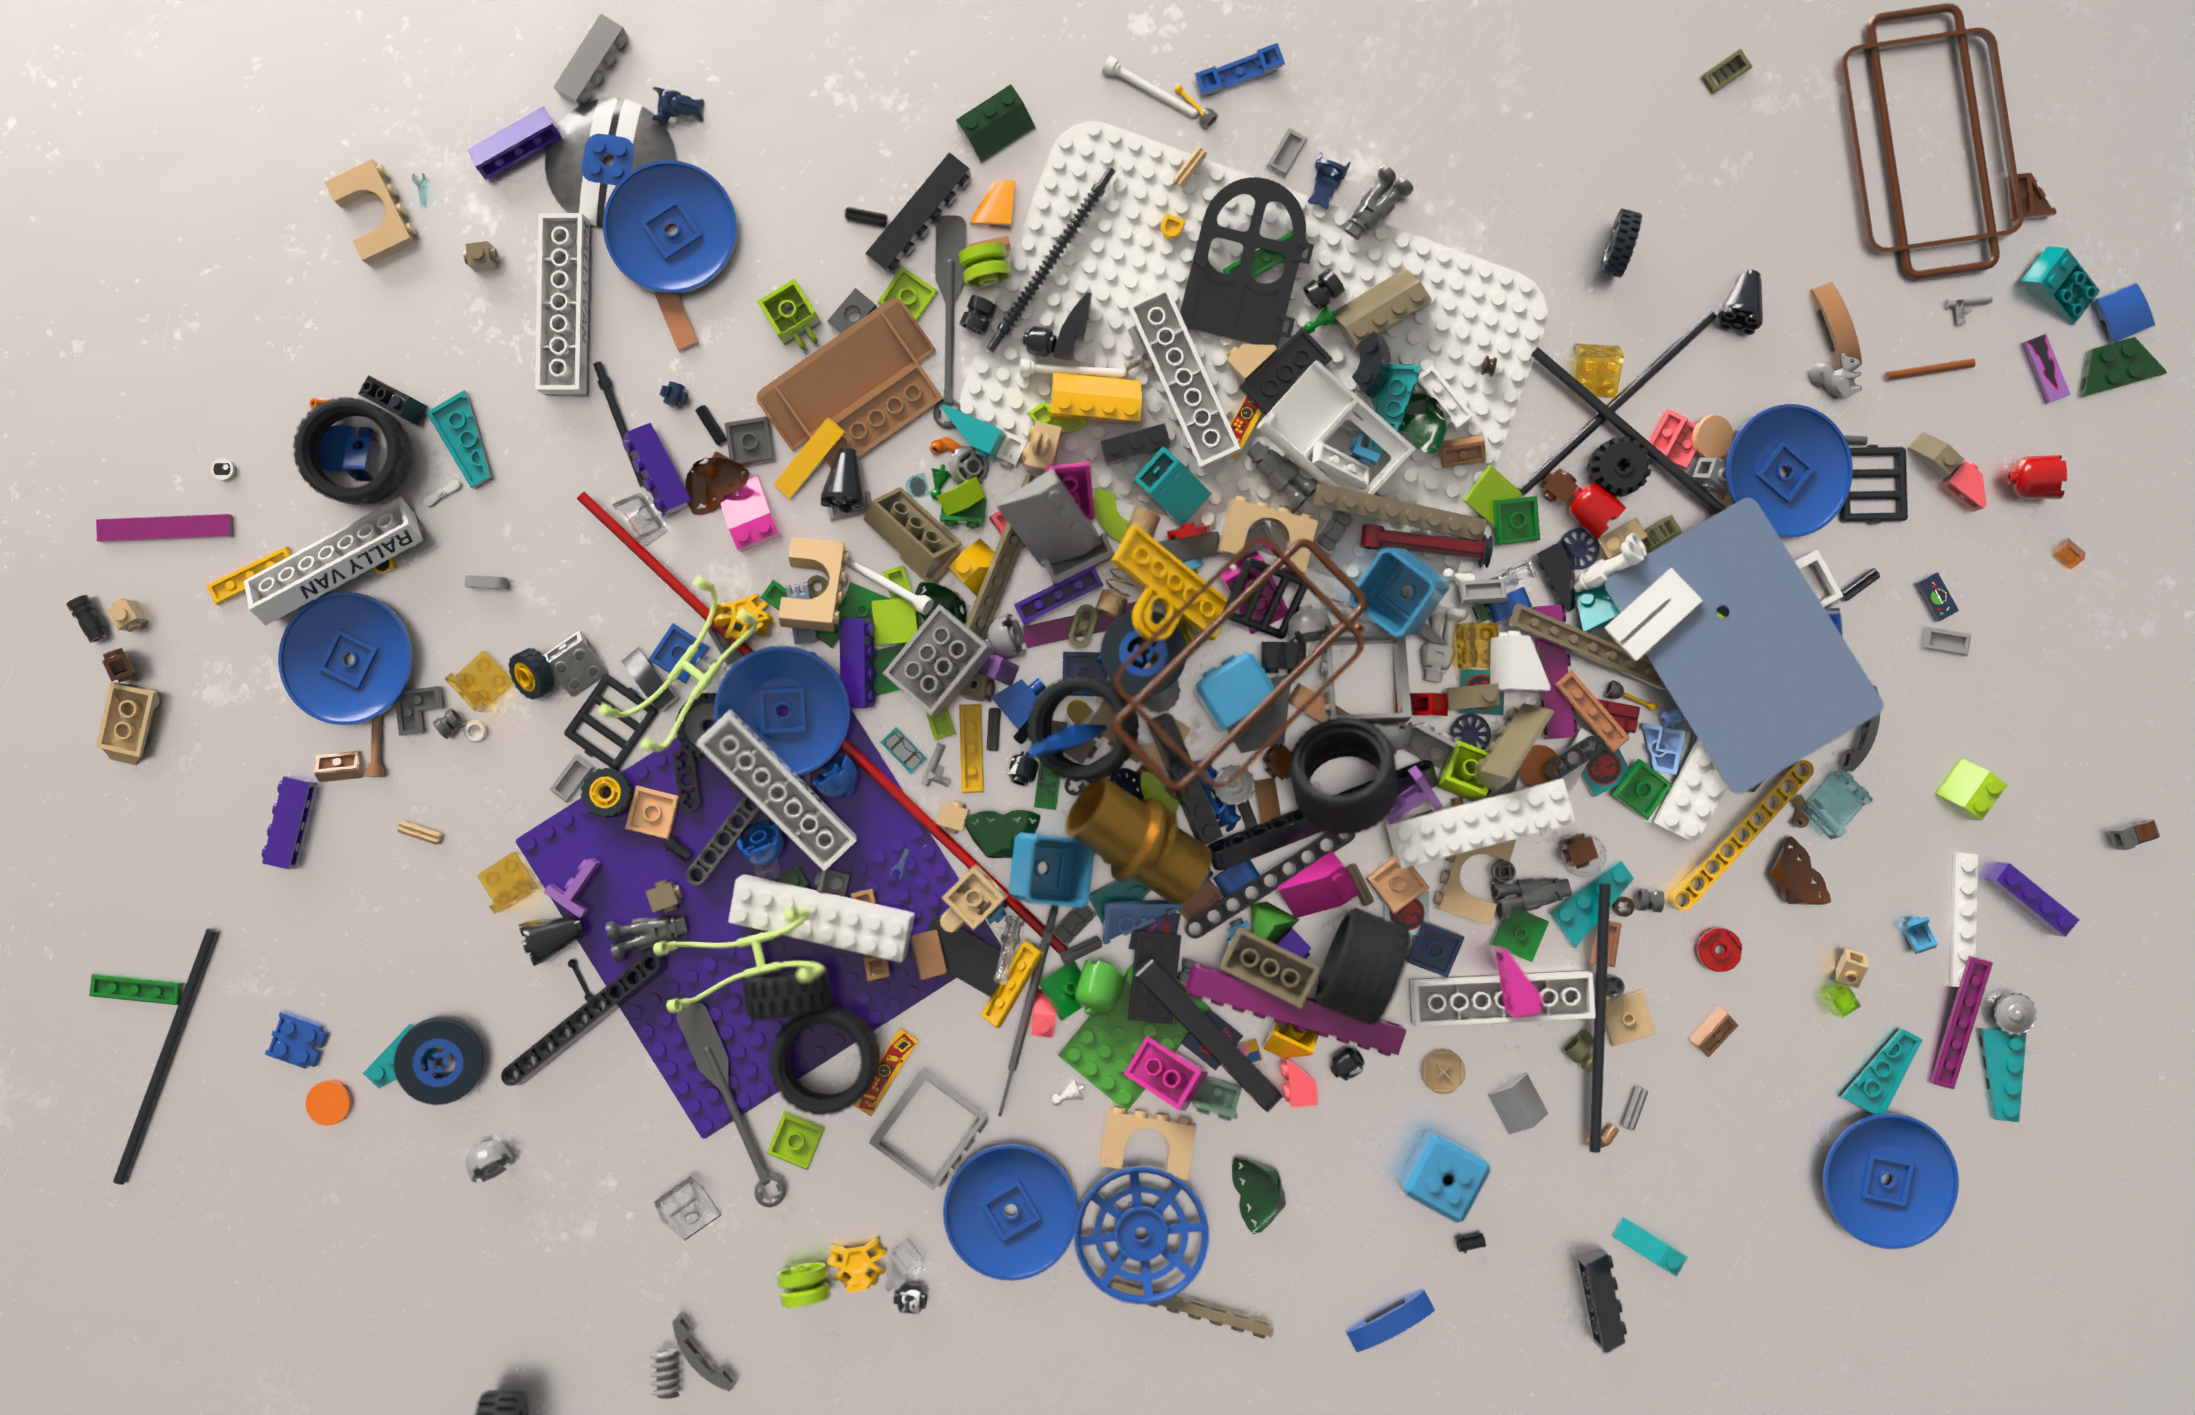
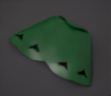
M1414 393L1403 419L1406 427L1401 425L1399 431L1409 434L1411 441L1423 452L1435 454L1444 440L1451 417L1436 398L1423 393ZM1436 404H1437V405L1439 404V406L1441 407L1442 411H1439V410L1437 409ZM1417 436L1424 437L1423 442Z
M931 582L919 583L915 595H926L934 601L933 607L928 614L923 615L919 612L924 622L940 604L966 625L967 609L964 600L958 592ZM925 586V589H927V591L921 594V592L923 591V587ZM961 605L963 607V611H965L964 614L960 611Z
M1014 810L1004 815L995 811H982L970 815L964 821L973 842L986 857L994 859L1013 858L1015 837L1021 832L1035 834L1041 817L1035 812L1026 810ZM1019 817H1021L1018 823L1015 820H1012V818L1018 819ZM986 818H994L995 820L989 823V821ZM1029 818H1031L1032 820H1036V821L1033 822V824H1031V821L1029 820ZM977 819L979 820L976 826L974 824H971V822H975Z
M1235 1159L1232 1165L1233 1184L1241 1195V1216L1247 1228L1254 1235L1262 1232L1271 1224L1286 1206L1285 1192L1283 1191L1281 1177L1277 1170L1246 1160ZM1239 1163H1241V1164L1244 1166V1167H1242L1240 1170H1239V1167H1240ZM1239 1178L1246 1180L1244 1187H1242V1181ZM1247 1204H1249V1206L1253 1208V1209L1250 1210L1249 1213H1248V1209H1249V1208L1247 1207ZM1252 1219L1258 1222L1256 1228L1254 1227V1223H1252L1251 1221Z

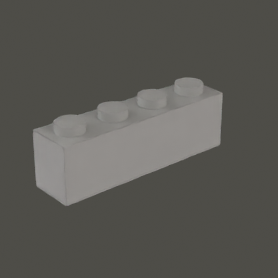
M603 14L599 15L555 83L554 88L558 94L577 106L589 101L592 89L601 82L603 72L607 66L612 65L616 52L627 41L628 34L621 25Z

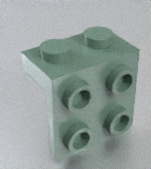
M1206 1077L1194 1096L1192 1104L1199 1113L1209 1115L1210 1112L1217 1113L1218 1118L1231 1121V1118L1237 1119L1238 1113L1236 1108L1242 1087Z

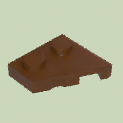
M2032 173L2017 174L2024 214L2023 219L2054 216L2057 214L2056 209L2052 208L2046 200V194L2042 188L2038 187ZM2008 175L2006 177L2009 215L2010 220H2014L2016 216Z

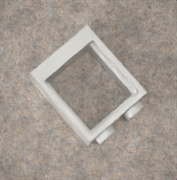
M1818 549L1794 560L1799 569L1813 562L1831 595L1820 601L1822 606L1829 609L1837 605V599L1843 597V594Z

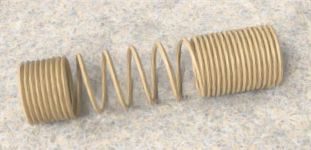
M1135 507L1122 539L1126 536L1129 528L1135 524L1153 538L1161 517L1151 510ZM1112 568L1110 572L1117 579H1107L1106 583L1114 590H1102L1095 609L1104 615L1117 619L1123 615L1128 600L1115 593L1128 597L1130 595L1116 589L1108 581H1118L1134 586V584L1123 580L1112 572V570H1121L1120 568Z

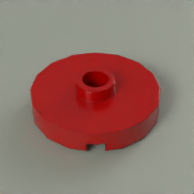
M1194 522L1181 524L1182 528L1168 530L1167 538L1173 540V535L1178 539L1197 537L1202 535L1203 531H1205V534H1210L1211 525L1195 526Z
M1712 928L1704 932L1696 946L1697 956L1701 964L1715 972H1727L1735 968L1742 957V943L1739 937L1732 931L1724 928ZM1717 946H1720L1722 949L1719 954L1715 951Z

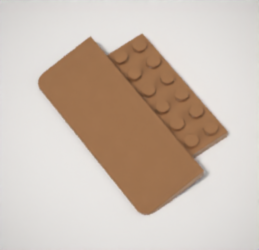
M893 298L763 387L757 394V402L792 451L808 441L827 418L832 419L846 433L824 458L831 468L840 448L854 449L857 451L856 455L860 458L943 400L942 395L919 364V362L934 353L936 349L904 302Z

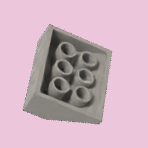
M1053 468L996 504V507L1038 563L1046 558L1050 564L1078 557L1102 543L1097 530Z
M939 604L883 674L927 713L940 718L995 649Z

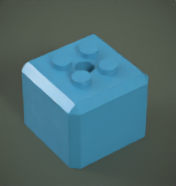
M1405 548L1381 549L1357 584V587L1364 593L1367 600L1366 609L1363 613L1394 637L1418 634L1449 590L1448 581ZM1407 585L1412 588L1410 598H1406L1403 595V588ZM1350 594L1351 604L1357 607V599Z
M1245 652L1237 658L1234 655L1222 661L1221 668L1218 670L1215 667L1209 669L1202 674L1204 678L1195 684L1193 693L1218 732L1247 716L1275 688L1252 653Z
M1019 833L1014 841L1009 885L1010 896L1015 900L1033 904L1085 907L1089 903L1094 851L1070 837ZM1041 862H1045L1047 865V870L1044 874L1038 872V866Z
M1430 1128L1423 1131L1397 1180L1406 1196L1451 1221L1459 1223L1464 1221L1491 1169L1489 1163L1481 1155ZM1445 1174L1453 1175L1454 1181L1451 1185L1446 1186L1442 1184V1177Z

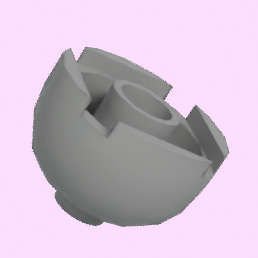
M1312 605L1300 607L1299 612L1294 613L1288 623L1290 642H1294V639H1297L1298 642L1306 643L1323 639L1322 634L1333 631L1330 618L1325 611L1312 608Z
M1011 614L995 619L989 626L988 638H986V642L995 649L994 653L1004 659L1018 658L1026 653V649L1022 650V644L1025 643L1022 629L1017 620H1011L1010 617L1013 616Z
M1406 722L1381 723V725L1368 723L1374 725L1375 728H1379L1381 733L1387 736V740L1391 742L1394 755L1397 754V750H1402L1408 746L1411 740L1412 722H1409L1407 725Z
M481 1140L475 1143L474 1148L469 1152L466 1159V1169L474 1183H477L476 1179L479 1178L484 1182L503 1173L506 1170L503 1166L508 1162L512 1165L514 1159L508 1148L501 1142Z

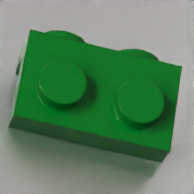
M982 498L972 506L949 516L945 514L941 507L940 521L944 522V526L957 527L958 523L966 524L967 528L979 529L980 525H985L987 498Z

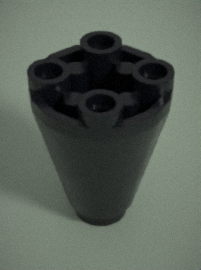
M1745 270L1738 278L1718 312L1719 326L1722 329H1733L1742 331L1746 335H1752L1762 325V280L1759 272Z
M850 448L839 449L821 494V506H836L842 512H852V508L864 509L865 495L856 450Z
M579 917L535 920L519 924L521 935L525 936L522 945L525 953H530L533 966L544 963L581 938L582 934L586 933L584 924Z

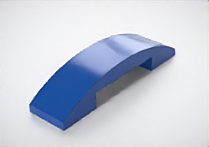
M1278 43L1257 50V53L1221 67L1216 68V66L1197 72L1195 77L1201 94L1206 95L1252 81L1285 65Z
M1422 1290L1407 1298L1405 1303L1368 1323L1365 1321L1346 1331L1356 1352H1360L1381 1344L1413 1327L1433 1313L1435 1309L1425 1290Z

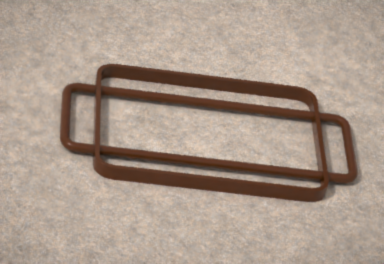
M1952 3L1876 14L1867 23L1868 44L1851 47L1839 62L1841 87L1866 245L1873 253L1878 255L1900 253L1904 273L1912 279H1927L1993 268L2000 258L1998 238H2004L2015 233L2021 227L2024 216L1996 38L1991 31L1985 28L1965 29L1962 10ZM1949 12L1954 16L1956 31L1883 42L1877 41L1876 25L1879 22ZM1971 36L1982 38L1986 42L1989 52L2007 175L2010 178L2016 216L2012 229L1997 232L1967 42V37ZM1957 39L1987 233L1908 245L1879 50ZM1870 52L1899 246L1882 247L1875 242L1873 237L1847 67L1848 57L1857 53ZM1989 241L1990 259L1987 261L1921 271L1914 270L1911 264L1910 251Z
M1259 537L1252 539L1117 670L1113 680L1114 688L1128 705L1114 719V733L1163 785L1172 791L1186 789L1198 777L1210 787L1222 788L1228 786L1360 656L1364 649V637L1353 623L1366 609V596L1311 540L1299 539L1282 552L1275 543L1267 538ZM1256 544L1266 546L1277 559L1158 676L1132 699L1120 686L1119 679L1123 670L1248 548ZM1307 548L1357 599V607L1347 617L1290 560L1299 549ZM1285 565L1341 623L1196 765L1145 713L1140 705L1267 580ZM1348 629L1357 642L1354 654L1228 780L1222 783L1211 780L1204 771ZM1134 711L1192 769L1182 781H1172L1124 732L1122 723Z

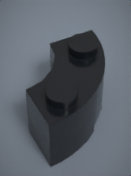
M1375 331L1357 345L1360 352V363L1358 369L1352 375V378L1362 392L1373 399L1380 393L1388 379L1389 362H1391L1390 350L1385 339Z

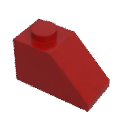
M1396 693V713H1398L1397 693ZM1410 693L1412 716H1448L1447 694Z

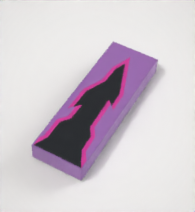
M2043 334L2023 342L2047 404L2071 395L2047 335Z

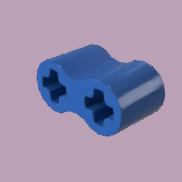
M1524 587L1507 593L1506 602L1487 603L1494 623L1512 616L1515 604H1522L1529 608L1532 607Z
M1248 860L1223 870L1215 875L1213 880L1225 897L1260 874L1252 861Z

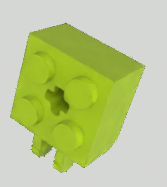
M795 278L757 301L783 344L795 338L802 350L805 349V343L799 337L804 331H807L808 337L813 343L818 341L811 327L821 322ZM788 308H791V310H793L792 314L788 315L786 311Z

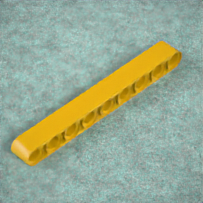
M1799 760L1785 768L1671 892L1668 899L1671 907L1686 911L1695 905L1812 777L1814 767L1811 762ZM1800 764L1804 767V773L1801 776L1797 773V767ZM1785 780L1789 783L1787 792L1782 789V783ZM1769 797H1772L1775 802L1772 808H1769L1767 805ZM1755 813L1760 817L1756 825L1752 822V816ZM1740 829L1745 833L1742 841L1737 838V832ZM1727 845L1730 848V854L1724 857L1722 849ZM1713 862L1715 870L1710 874L1707 870V865ZM1695 878L1700 880V887L1697 890L1692 887V882ZM1683 894L1685 896V903L1679 906L1677 898Z

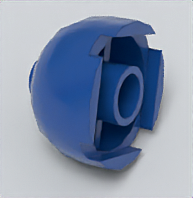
M840 755L824 767L826 771L823 775L818 773L813 781V785L827 797L839 798L843 795L847 797L855 790L854 785L858 778L857 767L847 755L845 757Z
M768 821L753 824L744 830L746 834L742 838L740 836L738 838L737 846L747 861L755 865L773 862L783 850L784 839L780 829L775 823L774 825H769Z

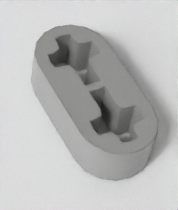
M465 576V587L507 590L508 578Z

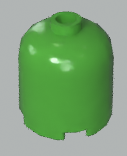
M1088 959L1084 963L1075 997L1077 1003L1085 1009L1084 1013L1097 1017V1014H1107L1114 1010L1127 979V973L1123 972L1121 975L1117 973L1119 968L1101 961H1098L1097 965L1091 964L1092 961Z

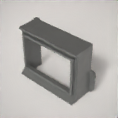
M1108 533L1100 534L1099 537L1102 543L1084 555L1050 564L1047 558L1041 560L1039 564L1040 566L1045 565L1053 585L1092 566L1097 567L1113 559L1115 553L1107 539Z

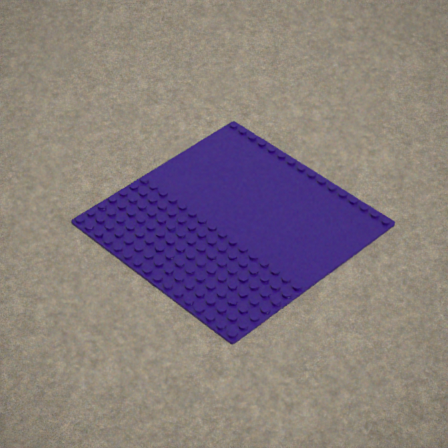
M784 704L776 708L780 715H787L789 713L788 706ZM850 708L849 726L845 738L902 790ZM705 720L704 728L707 731L714 725L712 720ZM677 737L673 739L667 749L660 752H652L622 771L630 779L629 782L632 783L633 792L636 786H641L679 796L673 755L677 749L683 747ZM839 748L828 762L811 772V790L856 834L857 841L827 869L850 874L845 897L851 898V893L873 889L878 905L915 913L911 936L926 932L936 913L942 916L950 908L942 897L960 879L930 832L853 759L851 760L857 767L858 778L854 785L855 790L849 796L845 797L843 795L839 798H830L822 794L813 785V781L818 773L824 774L826 771L824 767L840 755L844 757L847 755ZM682 751V755L678 756V759L683 760L684 767H679L680 772L686 769L692 770V766L687 767L686 760L690 759V756L685 755V752ZM695 756L701 795L700 807L695 811L688 812L681 808L679 802L670 837H678L682 844L694 851L685 863L671 851H666L667 848L664 845L668 839L625 829L631 804L619 816L616 815L612 818L601 817L589 812L588 808L583 804V799L580 798L516 839V844L545 889L548 885L555 884L566 892L565 885L572 877L575 879L579 873L577 868L584 859L595 858L601 862L576 897V900L590 909L584 917H581L586 933L582 934L581 938L577 941L606 986L643 956L655 954L654 948L643 952L634 948L625 954L623 961L615 963L611 951L612 942L626 941L636 937L632 934L610 941L606 931V922L614 921L618 925L627 926L631 925L634 919L670 917L672 915L675 918L684 916L688 933L679 935V938L674 936V939L668 942H735L741 938L768 932L728 922L735 881L741 875L746 874L781 882L779 877L799 866L811 885L808 889L817 891L818 886L815 885L817 873H821L822 869L779 826L778 828L784 839L783 850L773 862L755 865L747 861L736 843L708 881L700 885H692L687 881L686 872L741 799L747 795L743 790L731 789V778L711 759ZM685 773L681 777V782L685 786H690L693 783V776ZM606 787L603 790V797L605 799L609 798L612 791L610 787ZM695 787L688 790L682 789L683 794L688 792V799L685 800V804H689L690 808H693L696 799L691 798V792H695ZM751 798L747 801L748 808L755 810L757 804ZM761 810L750 826L763 821H768L769 825H774L775 822ZM739 815L734 818V825L741 828L744 824L743 818ZM723 833L720 837V842L725 846L729 844L730 837L728 834ZM709 851L706 858L710 863H714L717 856L713 851ZM695 869L693 872L695 880L700 881L703 878V873L700 869ZM666 879L668 883L675 881L676 885L679 884L683 897L681 898L682 902L676 904L677 909L666 913L664 909L652 912L645 891L656 888L655 883ZM552 899L563 918L578 917ZM986 920L974 930L966 922L961 926L964 930L995 948L1001 949L1000 942ZM780 935L774 937L773 940L761 943L766 965L775 962L792 961L814 962L823 965L829 972L833 999L831 1005H838L841 1008L846 1007L854 1011L856 1015H860L867 1021L869 1028H872L873 1031L957 978L947 972L943 975L920 980L911 938L908 953L902 962L889 960L890 977L872 981L867 980L863 953ZM752 945L741 948L680 947L669 951L668 954L662 955L667 962L664 972L619 1007L703 1139L711 1136L734 1120L720 1089L699 1071L677 1022V1013H670L668 1011L667 1002L673 999H691L733 975L757 967ZM652 959L650 967L654 970L657 966V961ZM789 967V968H782L780 971H776V972H772V973L784 972V971L796 970V969H802V968H806V967ZM637 972L633 975V982L635 984L640 979ZM753 977L738 979L697 1001L706 1006L727 1053L728 1086L741 1116L778 1093L772 1082L773 1075H770V1052L780 1030L796 1017L751 1020L746 1013L743 984L745 980ZM620 986L615 991L618 998L622 995ZM815 1024L802 1029L793 1041L790 1055L792 1070L796 1078L800 1079L855 1043L854 1039L846 1031L830 1024Z

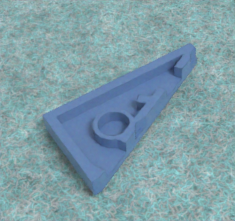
M1167 900L1104 902L1103 944L1111 943V939L1121 934L1126 936L1135 929L1143 928L1155 922V918L1166 913L1168 915L1175 913L1178 909L1183 908V903L1174 905Z

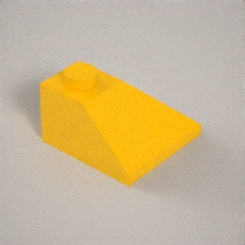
M979 538L964 550L948 568L977 596L995 552Z
M1273 1021L1263 1049L1281 1058L1311 1056L1319 1035L1316 1034L1315 1030L1308 1029L1306 1032L1295 1028V1024L1287 1022V1025H1282Z

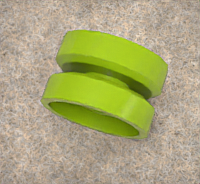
M981 243L967 247L958 253L961 267L966 268L962 274L965 286L967 287L988 286L1002 282L1012 276L1009 262L1003 261L1007 257L1005 243Z
M825 1263L801 1264L784 1269L776 1274L778 1286L785 1289L780 1294L781 1305L784 1308L808 1306L824 1301L831 1296L829 1284L822 1281L827 1276Z

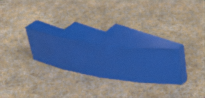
M1072 724L1060 730L1059 733L1028 748L1030 757L1049 756L1067 751L1093 739L1105 731L1107 727L1106 725Z

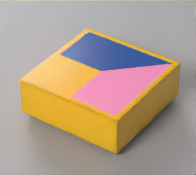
M1256 1038L1236 1045L1252 1064L1263 1060Z

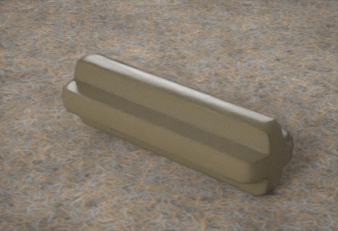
M1356 864L1347 866L1345 869L1360 893L1358 897L1362 905L1367 906L1373 903L1374 899Z

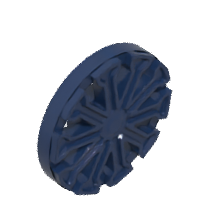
M1575 528L1569 530L1560 538L1559 542L1565 538H1568L1571 544L1567 543L1575 558V570L1588 568L1597 560L1600 552L1599 542L1585 529ZM1574 532L1576 533V541L1572 536ZM1581 533L1585 534L1583 540H1581ZM1589 539L1593 540L1590 544L1586 543ZM1593 547L1595 548V552L1589 551L1588 549ZM1586 555L1591 556L1592 560L1589 561ZM1580 558L1585 563L1583 566L1580 565Z
M1476 714L1459 716L1454 720L1449 730L1450 736L1454 738L1461 737L1459 741L1466 742L1469 745L1471 743L1474 747H1477V741L1482 745L1480 748L1482 750L1487 748L1492 736L1487 721ZM1468 717L1472 718L1471 725L1468 722ZM1460 720H1463L1465 727L1459 724ZM1477 720H1480L1481 724L1475 727ZM1483 727H1486V732H1478ZM1454 728H1458L1461 732L1455 733ZM1479 736H1486V741L1479 738Z
M1121 768L1113 772L1110 776L1111 782L1133 797L1136 796L1139 801L1144 799L1140 788V777L1135 771L1129 768Z

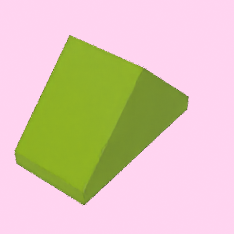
M975 476L938 495L937 498L945 514L949 516L972 506L986 495Z

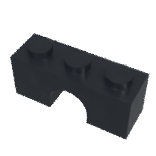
M1165 423L1101 441V449L1106 466L1127 461L1129 458L1139 454L1156 453L1163 446L1166 449L1171 447Z

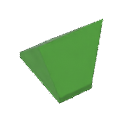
M1269 902L1251 905L1254 934L1273 943H1276L1300 920Z

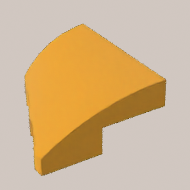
M1015 180L995 181L971 217L970 224L1011 226L1016 190Z

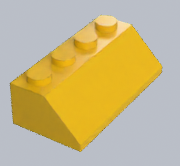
M1053 372L1049 417L1136 426L1140 422L1142 405L1141 381Z

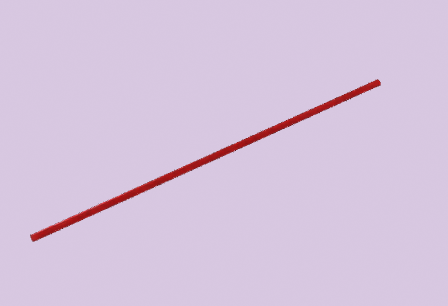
M585 491L582 492L577 500L707 621L710 609ZM713 618L711 626L727 642L733 645L737 641L736 639L724 637L728 626H716ZM745 642L736 649L743 657L754 652ZM844 738L840 748L969 870L973 866L978 865L1008 895L1003 902L1042 938L1046 926L1018 900L1013 899L1006 888L847 738ZM1052 934L1050 946L1060 955L1068 947Z

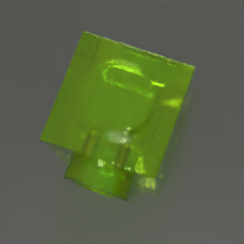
M1840 984L1833 986L1828 990V993L1822 996L1832 1014L1841 1018L1861 1007L1848 986Z

